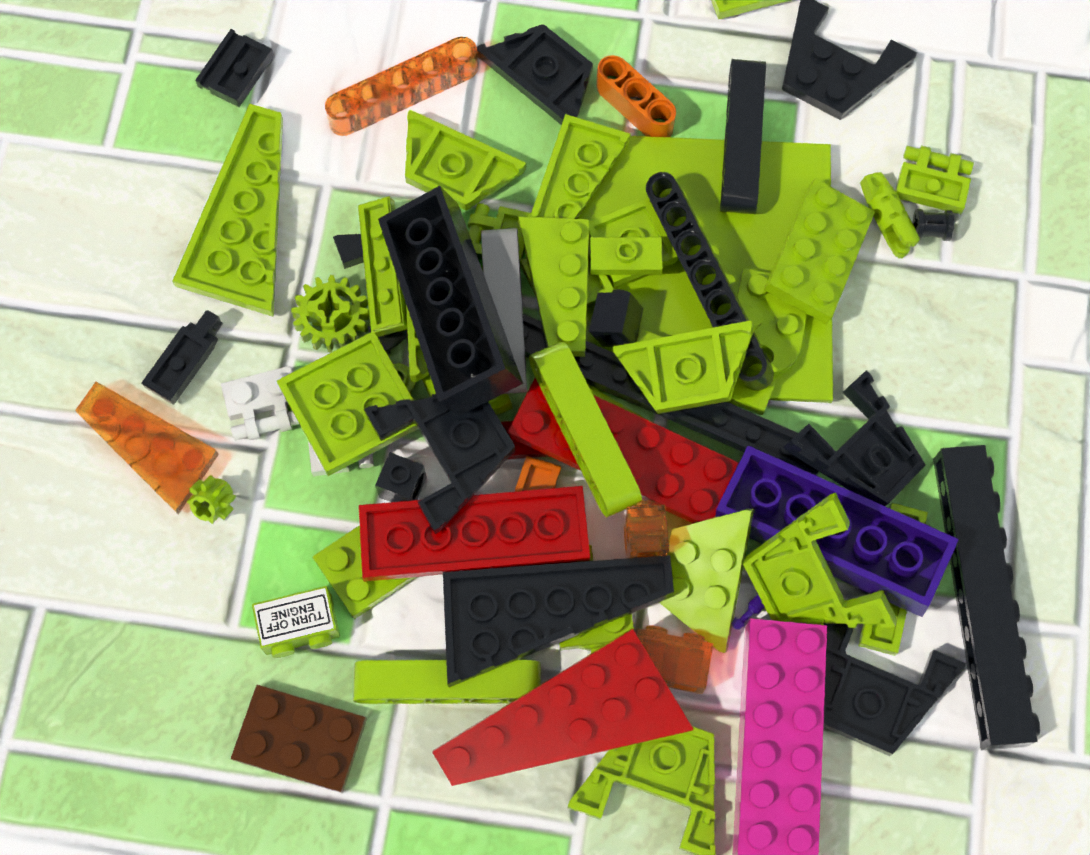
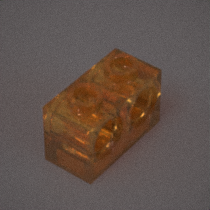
M644 500L639 501L633 507H627L623 524L626 558L668 555L669 541L665 504L655 505L654 501Z

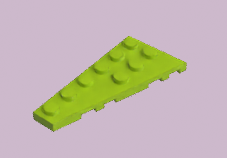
M249 103L172 280L177 288L274 317L283 117L281 112Z

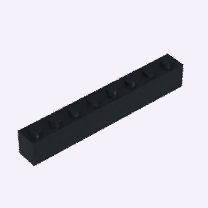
M985 445L941 448L933 458L945 533L959 539L950 558V566L980 748L983 751L1027 747L1038 742L1037 736L1040 734V722L1037 714L1032 712L1030 698L1033 696V683L1030 675L1025 673L1023 660L1026 659L1027 654L1026 644L1023 637H1019L1017 622L1020 619L1018 602L1012 599L1010 585L1013 584V570L1010 563H1006L1004 549L1007 546V536L1005 529L999 525L997 513L1000 512V497L998 492L993 491L991 480L994 476V463L990 456L987 457Z

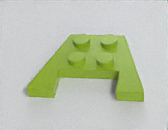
M836 493L827 496L748 554L744 559L743 566L770 619L773 621L817 625L840 623L847 624L849 628H857L858 624H880V628H893L896 625L897 618L884 591H878L850 600L844 599L816 542V539L836 534L849 528L850 521Z
M693 727V731L608 750L583 785L571 798L567 808L601 820L614 782H618L689 808L690 814L679 849L694 855H716L714 834V734Z

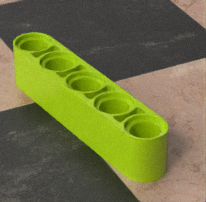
M562 341L529 355L533 374L603 515L607 518L641 503L640 489L566 342Z
M446 660L357 661L354 664L353 702L361 704H509L541 684V662L536 660H516L449 688L447 685Z

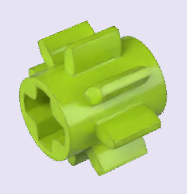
M210 475L204 482L199 479L189 489L193 495L187 500V503L190 504L192 513L200 520L209 521L213 524L219 517L224 520L234 510L230 504L235 500L236 495H233L231 486L222 479L214 478L213 475Z

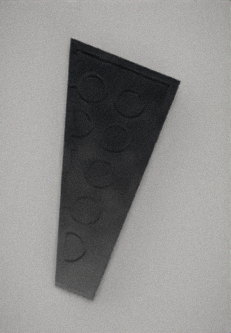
M670 555L443 572L448 687L450 688L673 597L674 587Z

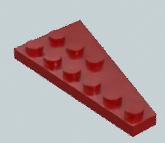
M630 629L435 748L432 753L451 785L455 786L689 732L694 729L633 629Z

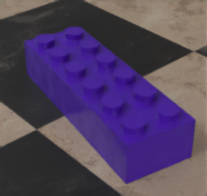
M747 446L716 508V517L748 508L754 509L749 538L763 544L827 496L836 493L850 521L848 530L816 539L833 577L870 594L883 590L889 603L923 618L959 539L751 446Z

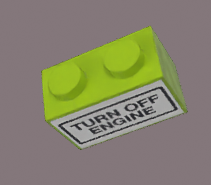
M327 586L252 604L260 648L266 655L272 654L273 658L292 655L295 653L294 648L309 645L311 649L326 647L332 644V639L340 637L332 596Z

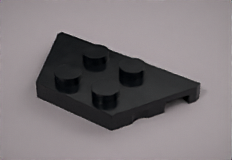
M544 24L529 28L524 33H514L505 36L504 42L486 47L484 43L475 48L476 56L560 125H562L565 114L578 118L592 74L593 63Z

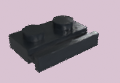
M230 29L196 78V84L198 88H205L211 94L240 107L274 57L273 50L245 35L240 36L236 34L235 30Z

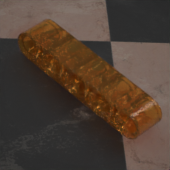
M463 36L453 38L332 94L325 101V111L331 131L338 136L351 135L473 78L478 72V55L475 42ZM461 57H466V58H468V59H465V60H458V58H461ZM430 71H438L435 74H428ZM399 85H408L405 88H398ZM372 98L378 99L374 102H367L369 99ZM342 112L348 113L345 116H336Z

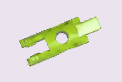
M883 173L868 174L860 182L868 208L875 211L873 217L895 257L902 259L910 251V246H916L920 237L897 192L892 188Z

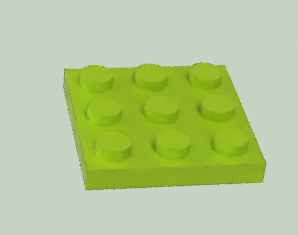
M374 331L277 380L281 392L327 476L419 429L416 424H412L381 441L365 415L364 409L369 406L378 405V407L396 404V401L405 399L414 401Z

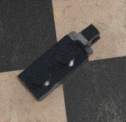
M206 310L196 325L190 322L186 327L182 326L141 384L144 388L174 405L214 350V346L218 341L215 335L223 324L219 316Z

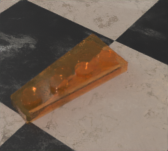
M97 381L75 410L178 515L192 495L189 489L199 479H203L219 455L216 449Z

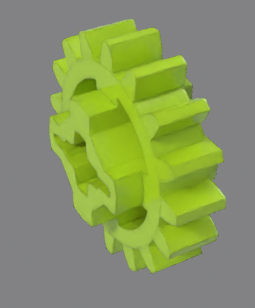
M334 275L329 276L328 283H323L319 277L315 278L316 286L313 288L307 284L303 285L306 295H295L294 298L299 307L291 308L293 318L296 319L293 322L296 332L301 331L300 336L304 343L312 339V345L315 350H318L322 344H326L328 352H332L335 344L343 347L348 339L351 341L358 339L357 331H367L366 323L363 321L370 319L369 309L365 308L368 306L366 295L360 296L361 290L358 285L349 288L350 284L346 277L341 280L340 284L336 283ZM339 296H342L348 299L349 301H343L339 298ZM332 305H334L335 310L332 312L330 322L328 323L327 317L330 315V311H332ZM309 322H312L313 326H320L322 332L313 328Z

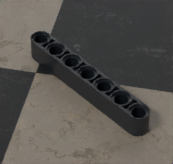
M667 172L655 173L646 183L647 195L712 326L719 327L749 321L684 191L671 174ZM672 189L666 197L659 198L664 190ZM686 217L684 223L679 226H673L678 218ZM701 245L700 250L696 254L688 255L690 248ZM716 274L712 283L702 285V281L707 275ZM731 304V308L726 314L717 315V310L721 305ZM754 331L739 378L748 388L759 391L771 384L774 378V370ZM762 364L759 374L753 377L747 376L750 366Z

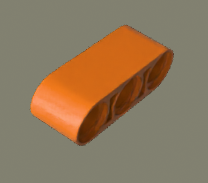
M615 55L602 58L597 68L596 87L599 94L645 136L671 137L676 118V108L673 103L623 58ZM607 76H616L617 78L609 79ZM631 97H638V98H640V99H642V100L635 101V100H632V99H630V98H631ZM660 118L665 120L666 122L660 123L656 122L654 119Z

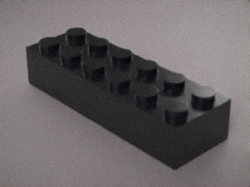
M438 186L380 217L378 221L439 403L457 416H460L522 385L523 381L459 204L441 186Z

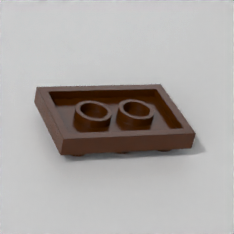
M256 685L230 759L343 794L367 718Z

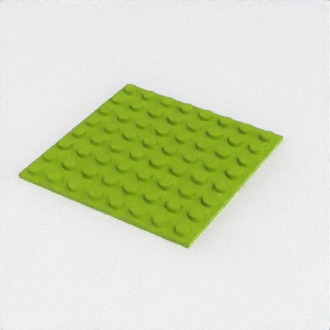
M631 136L630 141L578 219H589L591 221L648 198L646 183L649 178L655 173L667 172L675 178L684 191L737 296L743 268L767 273L772 272L811 182L816 178L831 186V144L762 141L756 214L720 212L725 140ZM672 189L664 190L659 198L666 197ZM686 217L678 218L673 226H679L684 223ZM701 245L690 248L688 255L696 254L700 250ZM679 258L678 262L663 267L662 275H644L613 288L614 290L620 289L630 292L642 306L643 313L638 336L641 329L661 337L713 328ZM716 274L707 275L703 279L702 285L712 283ZM731 304L721 305L717 310V315L726 314L731 308ZM593 306L588 308L586 313V341L602 347L589 332L595 307ZM807 314L800 353L795 363L787 371L774 376L773 379L776 380L769 400L833 402L832 318L825 324ZM602 347L613 352V347ZM765 351V353H766V355H767V357H768V359H769V361H770V363H771V362H772L771 355H770L767 351ZM588 384L590 390H592V389L595 388V389H597L598 391H600V392H602V393H607V392H605V391H603V390H600V389H598V388H596V387L591 386V385Z

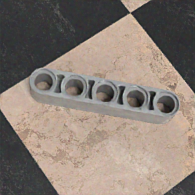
M517 228L482 230L483 273L523 381L522 385L504 394L527 392Z

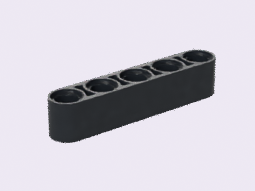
M731 59L720 212L756 214L759 194L766 61Z

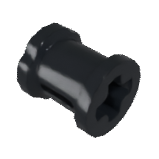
M922 209L915 210L912 223L920 240L922 237L942 238L943 241H950L952 239L954 230L952 210H945L944 213H924Z

